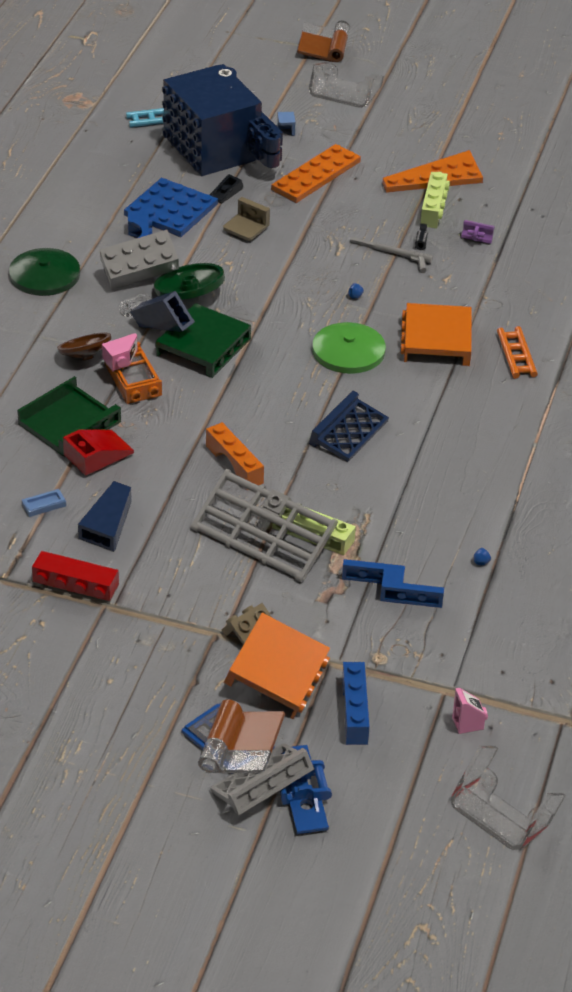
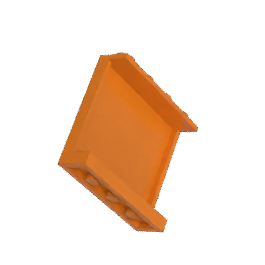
M407 303L406 310L402 312L401 354L404 355V362H407V353L460 356L463 357V366H470L472 307Z
M261 613L232 664L224 683L232 686L235 679L293 709L294 711L290 718L294 719L297 712L302 713L307 703L304 698H309L315 688L311 684L313 682L317 684L323 673L319 669L320 667L325 669L330 659L327 656L330 647Z

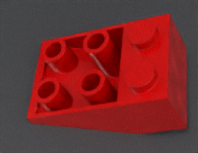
M77 430L63 437L64 455L85 476L134 453V450L113 430Z

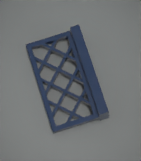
M352 391L312 430L309 444L313 447L319 444L349 462L388 422L389 417L359 400V394ZM360 407L365 412H356V408ZM371 417H377L381 421L372 422ZM346 418H354L355 422L346 423ZM358 418H367L368 422H359ZM370 427V432H362L361 428ZM344 428L345 433H336L335 429ZM348 428H357L358 432H349ZM334 438L335 443H328L325 439ZM338 438H347L348 443H339ZM351 438H360L361 442H352ZM341 448H350V453L346 454Z

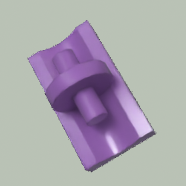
M464 220L461 238L491 244L495 226Z

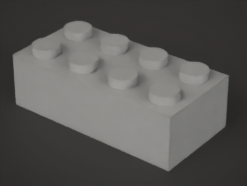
M168 230L100 249V260L111 289L179 269V259Z

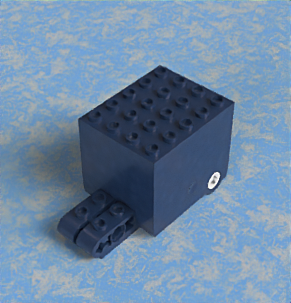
M221 64L163 79V136L168 139L171 145L178 150L179 154L190 163L201 177L259 160L268 168H276L280 165V161H282V147L280 146L283 143V132L262 112V102L237 78L235 69Z

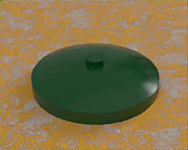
M38 248L18 255L9 266V276L11 283L24 293L50 296L63 293L76 285L80 278V265L78 260L68 252L54 248Z
M190 264L181 266L178 270L162 274L155 281L154 288L158 297L176 291L181 300L205 295L220 287L225 281V274L223 268L216 264Z

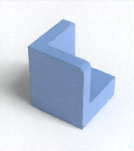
M278 112L277 127L279 129H291L292 136L295 135L296 122L294 112Z

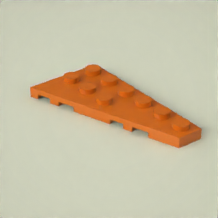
M470 150L383 177L382 181L385 191L388 193L427 189L431 172L448 174L447 180L450 181V186L483 183V176Z

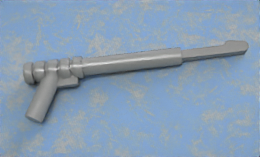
M356 237L350 238L352 243L408 257L410 260L418 262L421 273L426 272L425 263L431 264L433 260L432 255L421 252L409 251L377 242H368Z

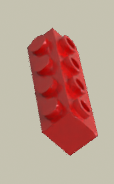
M41 551L32 565L33 582L110 601L119 586V570Z

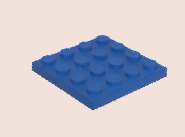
M161 177L124 209V216L128 217V211H149V218H152L153 227L163 231L168 230L169 233L182 237L218 205V198Z

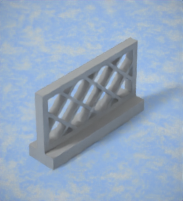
M283 743L274 748L272 753H266L265 757L256 759L211 786L210 789L214 795L232 805L235 813L240 815L314 770L307 750L304 748L296 750Z

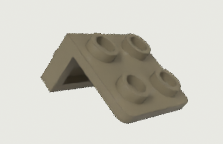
M241 197L238 199V214L223 226V230L244 240L251 241L270 225V208Z
M263 603L256 607L250 605L242 611L243 614L237 617V615H234L226 620L227 625L221 629L225 636L235 632L244 645L261 613L272 617Z

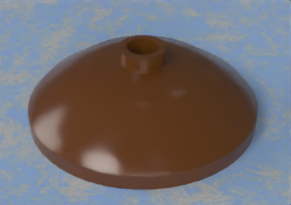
M107 332L89 334L68 340L57 346V350L60 354L71 358L89 360L94 358V354L102 351V344L111 341L112 337Z

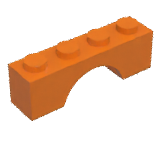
M223 422L206 428V447L215 457L222 454L226 455L237 476L258 486L264 484V465Z

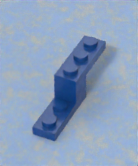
M343 560L342 580L382 584L380 601L442 608L444 587L404 583L405 566Z

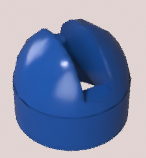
M353 283L348 290V294L352 299H358L364 293L363 288L356 283Z
M480 548L474 553V562L477 565L482 566L491 561L489 552L484 548Z

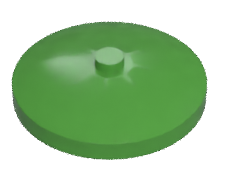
M352 322L335 323L324 327L315 335L312 345L313 355L322 366L335 372L347 374L362 373L377 367L383 361L386 349L383 337L376 330L369 326Z

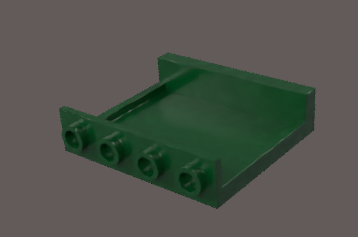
M195 303L188 309L195 322L182 332L166 330L155 342L156 356H160L166 350L206 366V376L213 378L251 340V325Z
M75 376L17 410L18 425L64 457V436L77 430H109L121 422V407L117 404L110 408L106 407L78 388Z

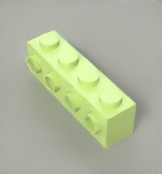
M431 172L421 212V223L427 224V227L437 228L439 219L443 217L445 201L447 200L450 181L447 180L448 174Z
M286 508L280 518L286 520L292 510ZM316 512V513H318V514H320V515H322V516H325V517H327V518H329V519H331V520H332V519H335V518H332V517H330V516L324 515V514H322V513ZM299 513L292 522L321 537L327 529V526ZM338 520L337 526L324 548L345 555L355 541L356 526ZM274 523L272 524L273 529L280 531L282 528ZM289 530L286 532V534H289L291 536L297 537L299 539L317 545L316 543L300 535H297Z

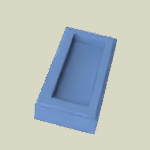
M56 489L22 499V506L28 516L32 517L65 507L66 500L60 490Z

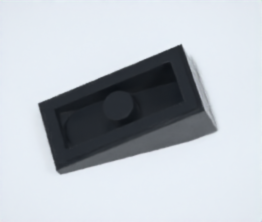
M228 174L210 193V196L218 198V202L222 204L242 190V180Z

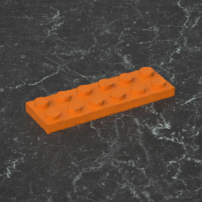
M335 144L271 184V190L297 203L360 163L361 156Z

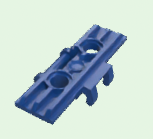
M307 745L292 746L296 750L304 748L310 757ZM312 760L314 770L280 790L283 805L290 804L297 834L329 830L322 800L331 798L332 792L328 788L324 774L325 765L321 760ZM316 775L319 788H312V785L308 784V779H311V776ZM308 803L313 807L306 810L301 808V805Z

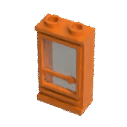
M137 342L138 350L129 366L112 371L104 361L126 404L162 396V380L157 376L142 350L140 342Z

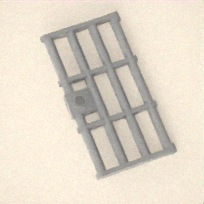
M226 469L199 514L194 519L190 529L196 532L200 531L225 543L227 547H233L262 561V564H268L303 583L337 526L338 520H331L303 507L299 502L291 501L289 496L274 489L269 491L265 486H258ZM229 480L256 494L249 503L221 489L226 481ZM263 496L267 499L261 509L256 505ZM219 497L245 509L241 519L239 520L212 507L215 499ZM286 508L291 509L292 511L286 520L280 518ZM208 513L235 526L230 537L202 524L201 522ZM251 513L281 526L282 528L277 536H272L247 524L246 522ZM299 513L327 526L323 536L321 537L293 524L292 522ZM241 530L270 543L271 546L267 553L264 554L237 541L236 538ZM289 530L316 543L317 546L313 553L310 554L283 541L282 539L286 532ZM277 547L306 560L307 563L302 571L273 558L272 556Z

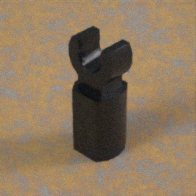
M421 223L420 230L417 231L415 248L418 250L426 249L428 238L427 224Z

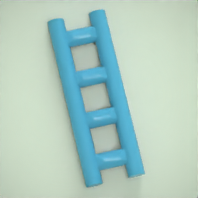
M164 108L126 112V118L133 119V121H129L130 127L164 124L162 117L155 118V115H164ZM146 116H148V118H149V119H143V120H140V119H139V117H146Z

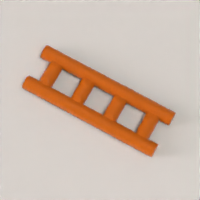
M517 326L513 332H505L503 328H498L497 333L512 377L514 379L519 378V373H530L531 377H536L538 373L522 328ZM507 339H518L519 343H508ZM511 350H522L523 354L513 355ZM526 361L527 365L516 366L515 362Z

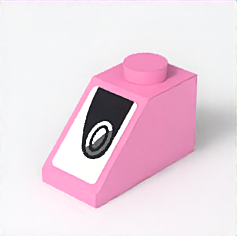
M134 333L102 344L103 360L112 371L130 365L138 350L137 334Z
M461 688L455 689L452 719L458 733L483 730L485 720L488 719L486 708L482 707L477 697Z

